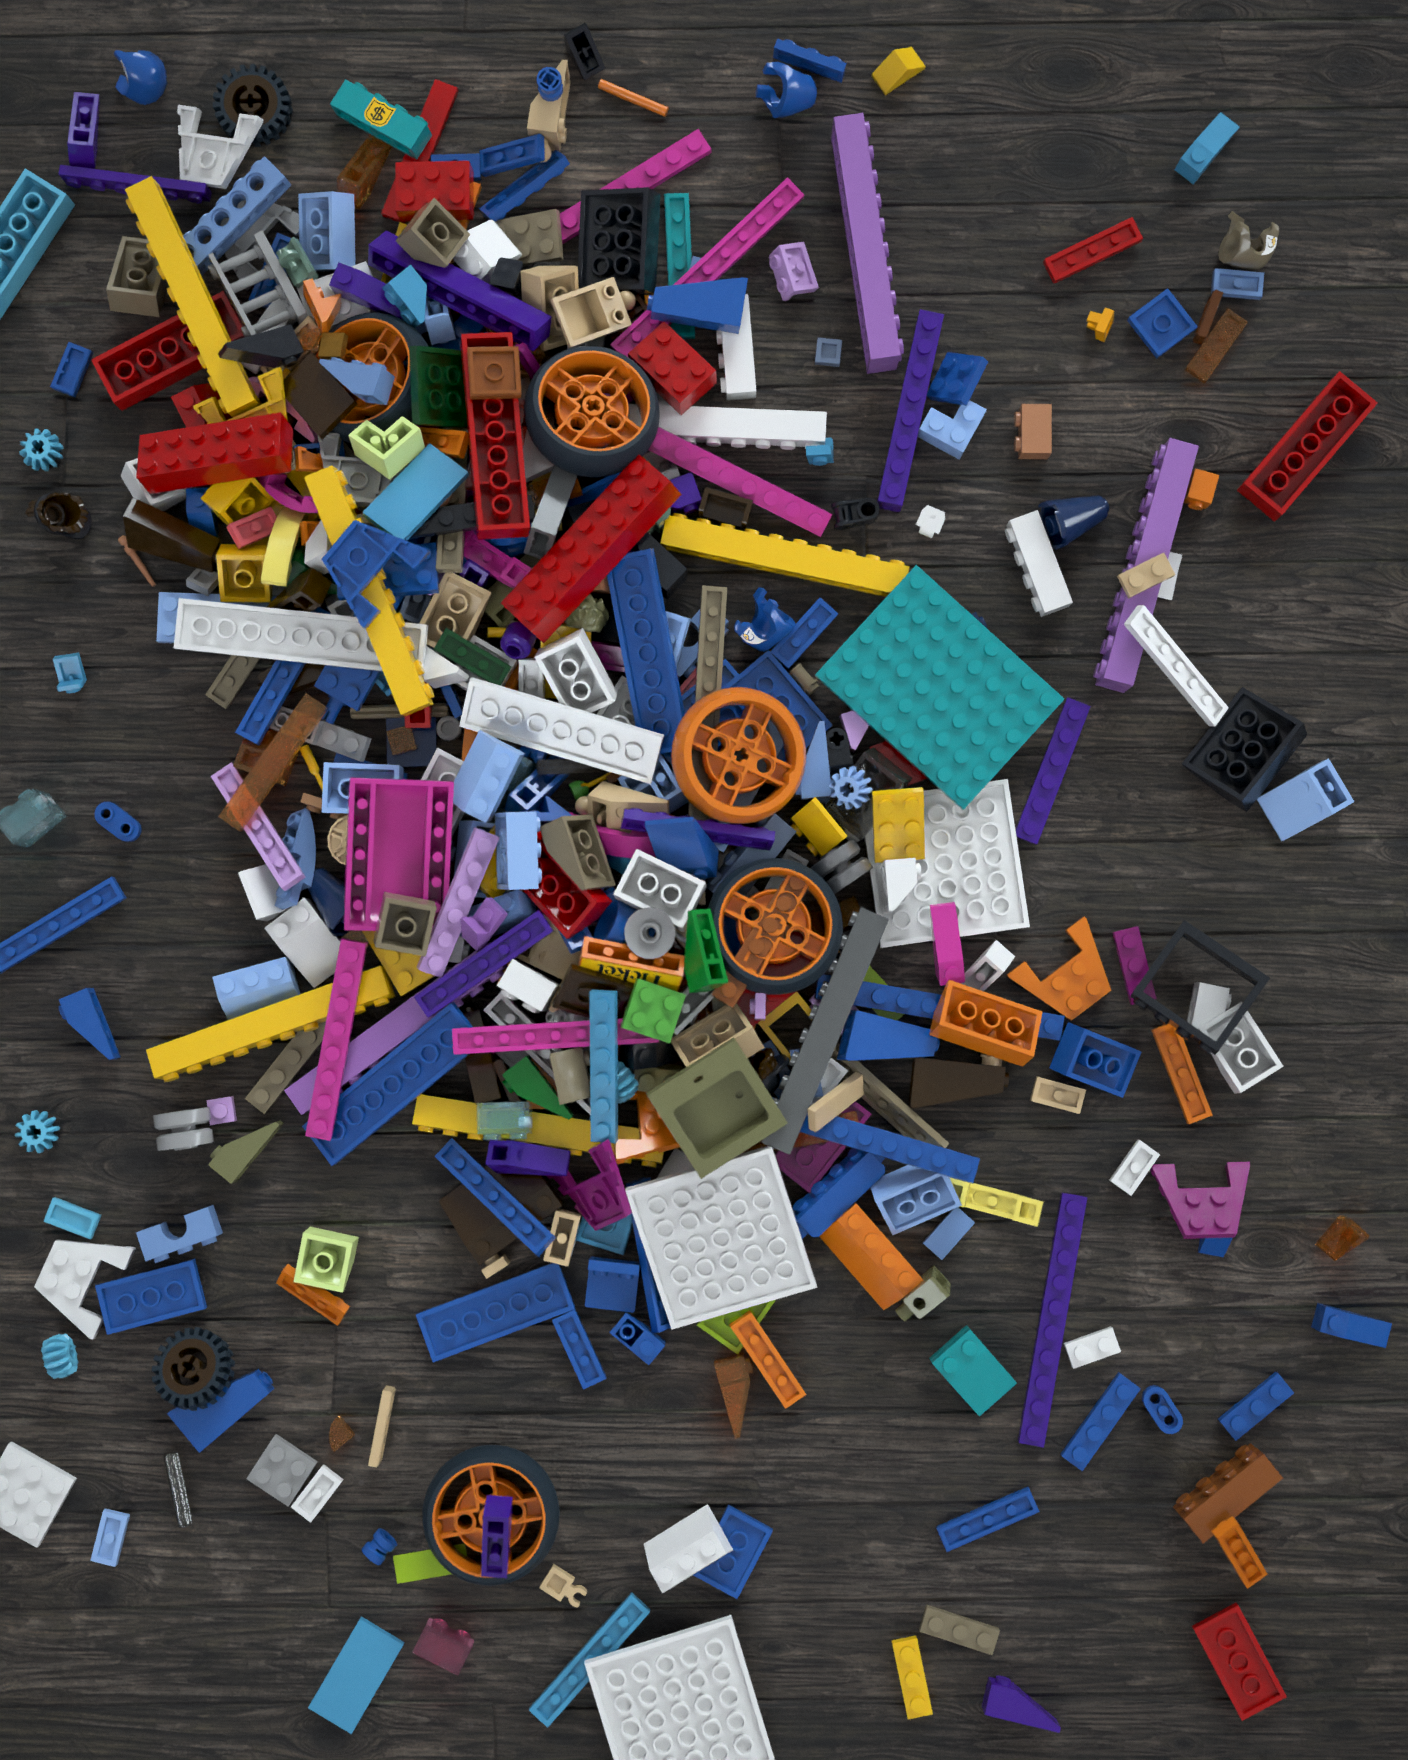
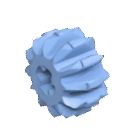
M855 766L850 767L849 770L844 767L840 769L839 774L836 773L832 776L835 782L829 784L828 787L835 790L830 797L839 798L837 801L838 806L845 804V808L849 810L853 806L860 808L862 807V802L866 803L869 801L870 798L867 793H871L873 789L867 786V783L871 782V778H863L865 770L857 772ZM848 784H851L850 787L853 786V792H850L852 789H848Z

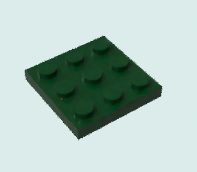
M417 345L409 346L412 423L414 425L467 428L461 350Z

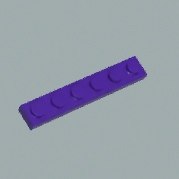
M60 165L59 176L70 187L81 188V185L90 186L97 191H105V188L114 189L121 194H127L126 188L150 177ZM152 176L160 185L166 199L178 200V198H184L193 203L210 202L212 192L206 183Z
M1068 697L1066 698L1016 826V838L1034 845L1038 844L1091 706Z
M639 808L624 809L621 829L647 832L645 821L690 816L676 817L670 816L665 812L650 813L644 812ZM712 819L705 821L696 820L715 843L770 851L775 841V831H770L765 827L750 828L744 827L742 824H723Z
M538 910L418 993L414 998L427 1018H429L508 964L512 959H515L554 932L542 912Z

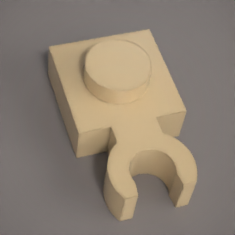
M555 1564L552 1565L539 1587L560 1602L565 1595L568 1597L569 1603L574 1607H579L580 1601L574 1598V1594L581 1593L584 1596L587 1594V1589L584 1586L572 1585L574 1576Z

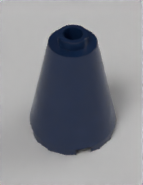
M1099 495L1047 500L1038 506V508L1042 507L1039 515L1047 536L1052 543V549L1055 550L1065 547L1105 520L1109 512L1108 502Z
M315 868L312 886L307 888L330 933L336 937L343 936L348 933L347 930H344L345 883L324 868Z

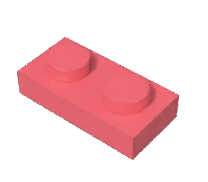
M269 507L230 523L226 528L237 548L241 549L269 537L277 516L272 507Z

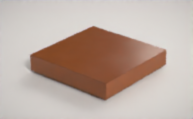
M518 346L467 347L470 399L521 398Z

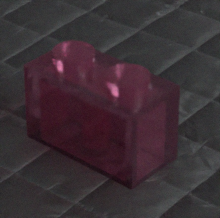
M429 1617L412 1653L458 1676L473 1646L474 1640L471 1639L470 1634L463 1630L455 1631L449 1628L448 1624L442 1619H432Z

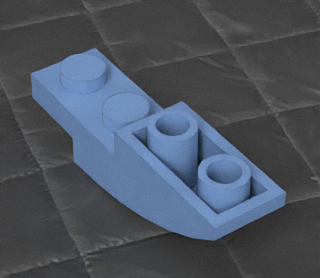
M306 808L289 816L285 837L282 839L306 876L287 891H284L280 886L278 887L274 906L282 910L297 905L301 890L312 886L316 862V843L313 821L310 811Z

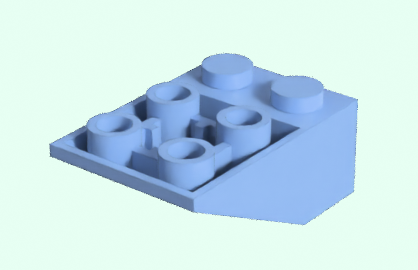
M1329 758L1315 764L1257 799L1281 842L1354 802Z

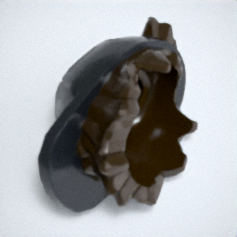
M53 492L45 494L37 500H32L28 504L29 508L25 511L28 517H35L43 530L54 535H63L79 540L85 538L91 527V514L85 508L83 500H81L80 496H72L70 493Z
M766 1048L755 1053L749 1062L769 1094L772 1095L778 1089L781 1081L779 1072L787 1066L789 1058L784 1054L774 1057L772 1049Z

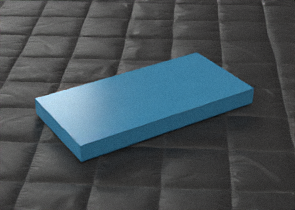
M429 443L363 511V517L380 530L407 541L469 477L468 471Z
M361 1616L308 1708L352 1734L405 1642Z

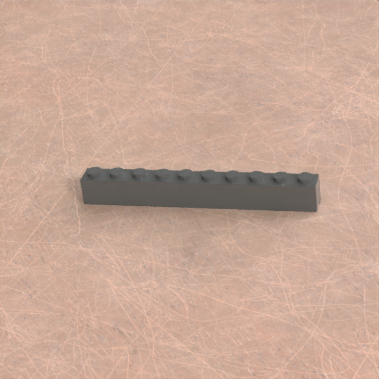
M862 907L858 912L853 911L848 925L852 926L849 935L843 934L839 948L842 950L838 959H834L828 969L832 973L829 982L823 981L818 995L822 996L819 1006L813 1005L808 1017L812 1019L809 1029L804 1027L798 1040L802 1043L799 1053L793 1052L788 1064L792 1066L789 1076L784 1074L779 1085V1089L783 1091L779 1100L773 1099L788 1124L761 1140V1143L790 1155L808 1113V1108L811 1106L889 921L888 918Z

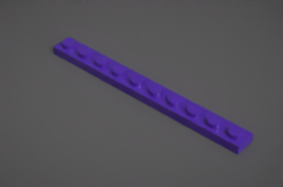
M1061 1192L1018 1436V1442L1043 1448L1045 1445L1087 1197L1064 1192Z

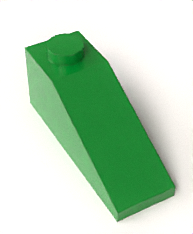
M711 909L688 911L684 971L690 993L711 991L728 983Z
M525 1056L502 1074L505 1078L502 1083L510 1093L515 1091L518 1096L568 1120L574 1116L566 1104L560 1105L558 1093L529 1056Z

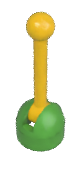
M612 772L589 783L577 780L568 784L575 800L577 801L581 796H588L589 788L606 780V776Z

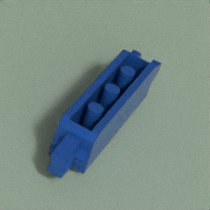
M852 1148L839 1164L834 1165L821 1181L816 1182L812 1186L810 1193L797 1200L792 1209L802 1239L808 1233L811 1237H819L885 1174V1166L882 1164L885 1158Z

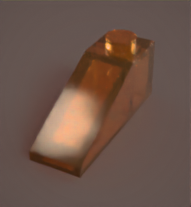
M371 134L337 177V192L354 194V206L357 209H360L370 196L392 148L391 145Z
M743 1352L738 1355L735 1354L714 1360L716 1374L735 1439L740 1438L750 1385L749 1374L754 1373L750 1358L745 1359Z

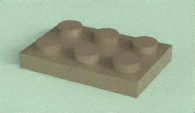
M557 209L495 221L521 252L522 256L518 260L523 262V268L564 260L560 212Z

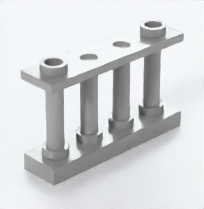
M263 230L253 234L256 242L253 245V249L218 264L214 254H208L211 262L208 265V269L214 280L219 279L243 324L241 331L244 337L259 334L290 319L292 321L297 320L300 325L308 316ZM256 258L259 260L264 259L266 263L264 269L229 284L224 275L225 272ZM268 278L276 281L277 286H275L274 290L241 305L235 293ZM275 300H286L288 304L286 310L254 325H251L246 316L247 313Z

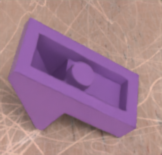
M486 897L473 917L461 918L462 937L479 952L486 946L508 913L492 897Z

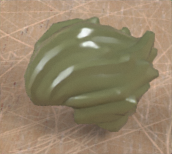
M589 594L564 622L571 628H583L586 632L600 633L609 619V614L603 599L600 598L598 600Z

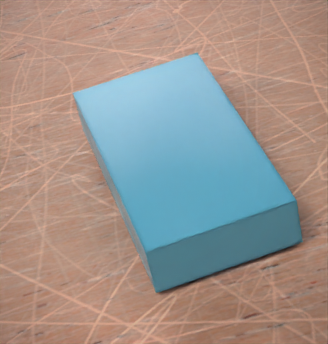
M54 1197L43 1222L87 1239H92L101 1214Z

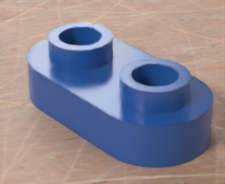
M103 802L96 807L94 814L96 821L118 839L125 842H133L139 838L141 834L140 823L118 805L112 802ZM105 810H109L110 816L105 819L103 813ZM128 824L130 831L125 834L123 827Z
M1152 1385L1147 1387L1142 1393V1402L1156 1425L1166 1434L1177 1433L1182 1428L1183 1418L1171 1398L1160 1386ZM1153 1394H1158L1156 1402H1151L1150 1400ZM1171 1415L1172 1421L1168 1424L1165 1423V1417Z

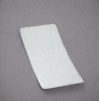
M1169 553L1168 561L1175 576L1161 583L1158 593L1159 598L1172 600L1182 558L1181 554Z

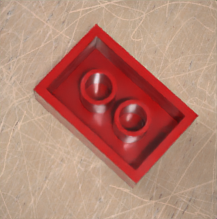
M470 161L395 162V211L401 222L411 221L418 210L433 198L456 220H474V171Z
M665 321L628 353V358L639 365L649 377L655 391L680 415H683L717 384L716 370Z

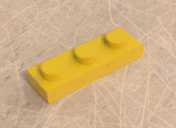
M917 1636L891 1640L907 1718L913 1719L932 1715L933 1712Z

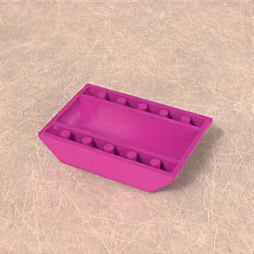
M350 777L347 811L344 930L376 931L384 892L435 901L437 908L433 922L434 926L449 890L454 781Z

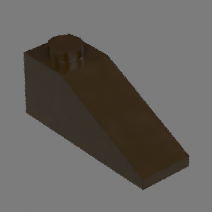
M310 568L298 575L267 608L311 612L322 605L332 582L320 571Z

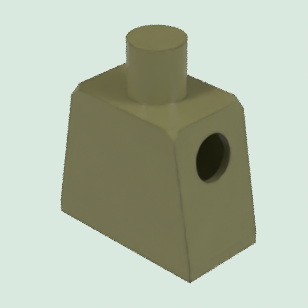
M935 1265L930 1267L921 1276L923 1281L903 1298L904 1303L895 1309L903 1321L909 1319L913 1314L921 1319L950 1296L951 1283Z

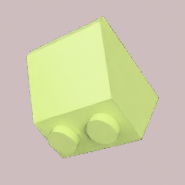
M309 1227L303 1232L293 1282L343 1293L354 1263L359 1237Z

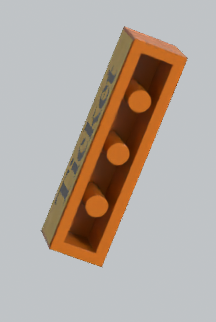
M584 936L578 966L631 983H635L636 978L678 992L683 978L685 956L666 953L655 959H645L633 953L627 944Z

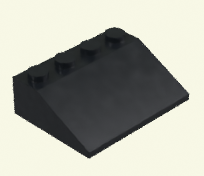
M649 187L581 190L578 251L579 289L614 277L619 292L630 291L634 295H654L657 281L660 193Z
M1242 687L1228 704L1227 711L1217 725L1209 728L1183 761L1182 766L1227 801L1247 812L1308 734L1302 721Z

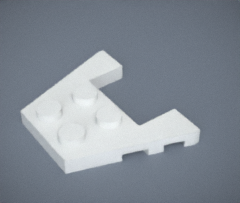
M178 105V114L181 117L178 134L181 136L182 146L179 149L180 180L206 183L209 187L227 189L262 126L263 119L259 116L239 114L233 139L197 133L202 111L197 107Z
M56 1240L34 1287L88 1338L93 1340L96 1338L103 1323V1317L81 1306L101 1261L126 1270L136 1248Z

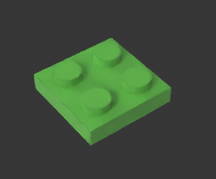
M636 978L620 1027L670 1043L686 994Z

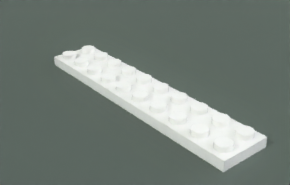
M178 599L174 649L383 671L368 633L360 625L357 617ZM405 622V626L402 628L406 637L410 636L413 641L415 650L412 653L415 660L419 659L424 668L429 625Z

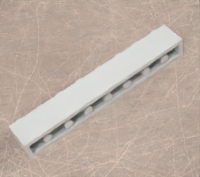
M628 404L629 420L640 427L641 415L637 405ZM659 405V427L695 445L696 442H702L708 446L717 447L721 446V443L731 444L732 447L742 448L746 444L756 445L757 448L767 449L770 448V445L780 446L781 449L785 450L795 449V446L805 447L806 449V446L825 445L827 412L691 406L683 415H680L670 405Z

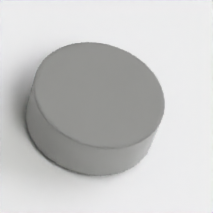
M445 716L438 721L436 731L441 739L454 741L461 735L462 727H459L460 722L453 716Z

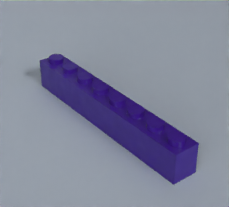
M387 230L369 244V266L394 278L409 265H412L427 285L426 296L495 332H512L513 341L518 344L525 343L529 350L534 351L550 336L552 316L450 263L447 267L443 268L414 260L396 242L398 236Z
M920 309L917 317L877 499L881 509L900 513L903 505L944 314Z

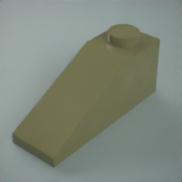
M281 1120L274 1122L223 1147L219 1145L210 1155L212 1161L208 1165L230 1184L237 1182L284 1123Z

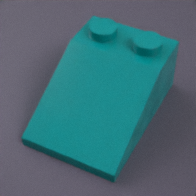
M967 1325L929 1358L937 1370L979 1417L1017 1384Z

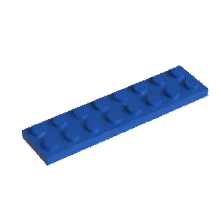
M650 548L627 553L610 571L607 579L635 726L664 735L660 754L672 751L673 738L685 712L654 549Z
M454 1002L446 1006L340 1094L332 1139L328 1141L310 1137L331 1166L336 1165L470 1055L453 1054L452 1029L473 1027ZM306 1122V1123L302 1126L305 1131H306V1129H307V1124H308V1122Z

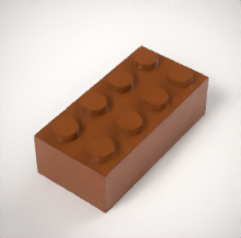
M1251 1443L1248 1446L1243 1445L1235 1452L1236 1456L1229 1461L1220 1463L1216 1467L1214 1474L1209 1478L1204 1477L1199 1480L1196 1488L1189 1494L1184 1493L1176 1500L1177 1504L1173 1506L1202 1543H1205L1213 1536L1212 1530L1220 1522L1229 1519L1231 1516L1234 1518L1283 1479L1267 1457Z

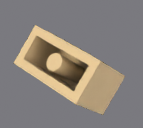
M560 1208L555 1211L550 1232L556 1239L547 1247L543 1261L569 1266L582 1216L580 1213Z

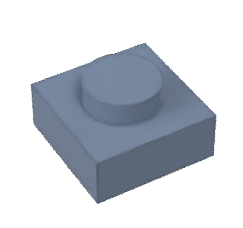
M817 338L815 365L839 367L842 340Z

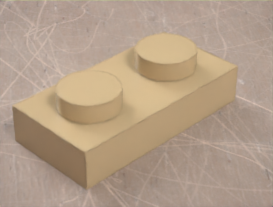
M1162 553L1119 574L1117 578L1129 599L1174 577L1175 573L1165 553Z
M1036 1076L1030 1101L1080 1114L1086 1090Z

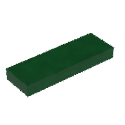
M448 628L444 630L433 649L485 681L500 686L512 667Z

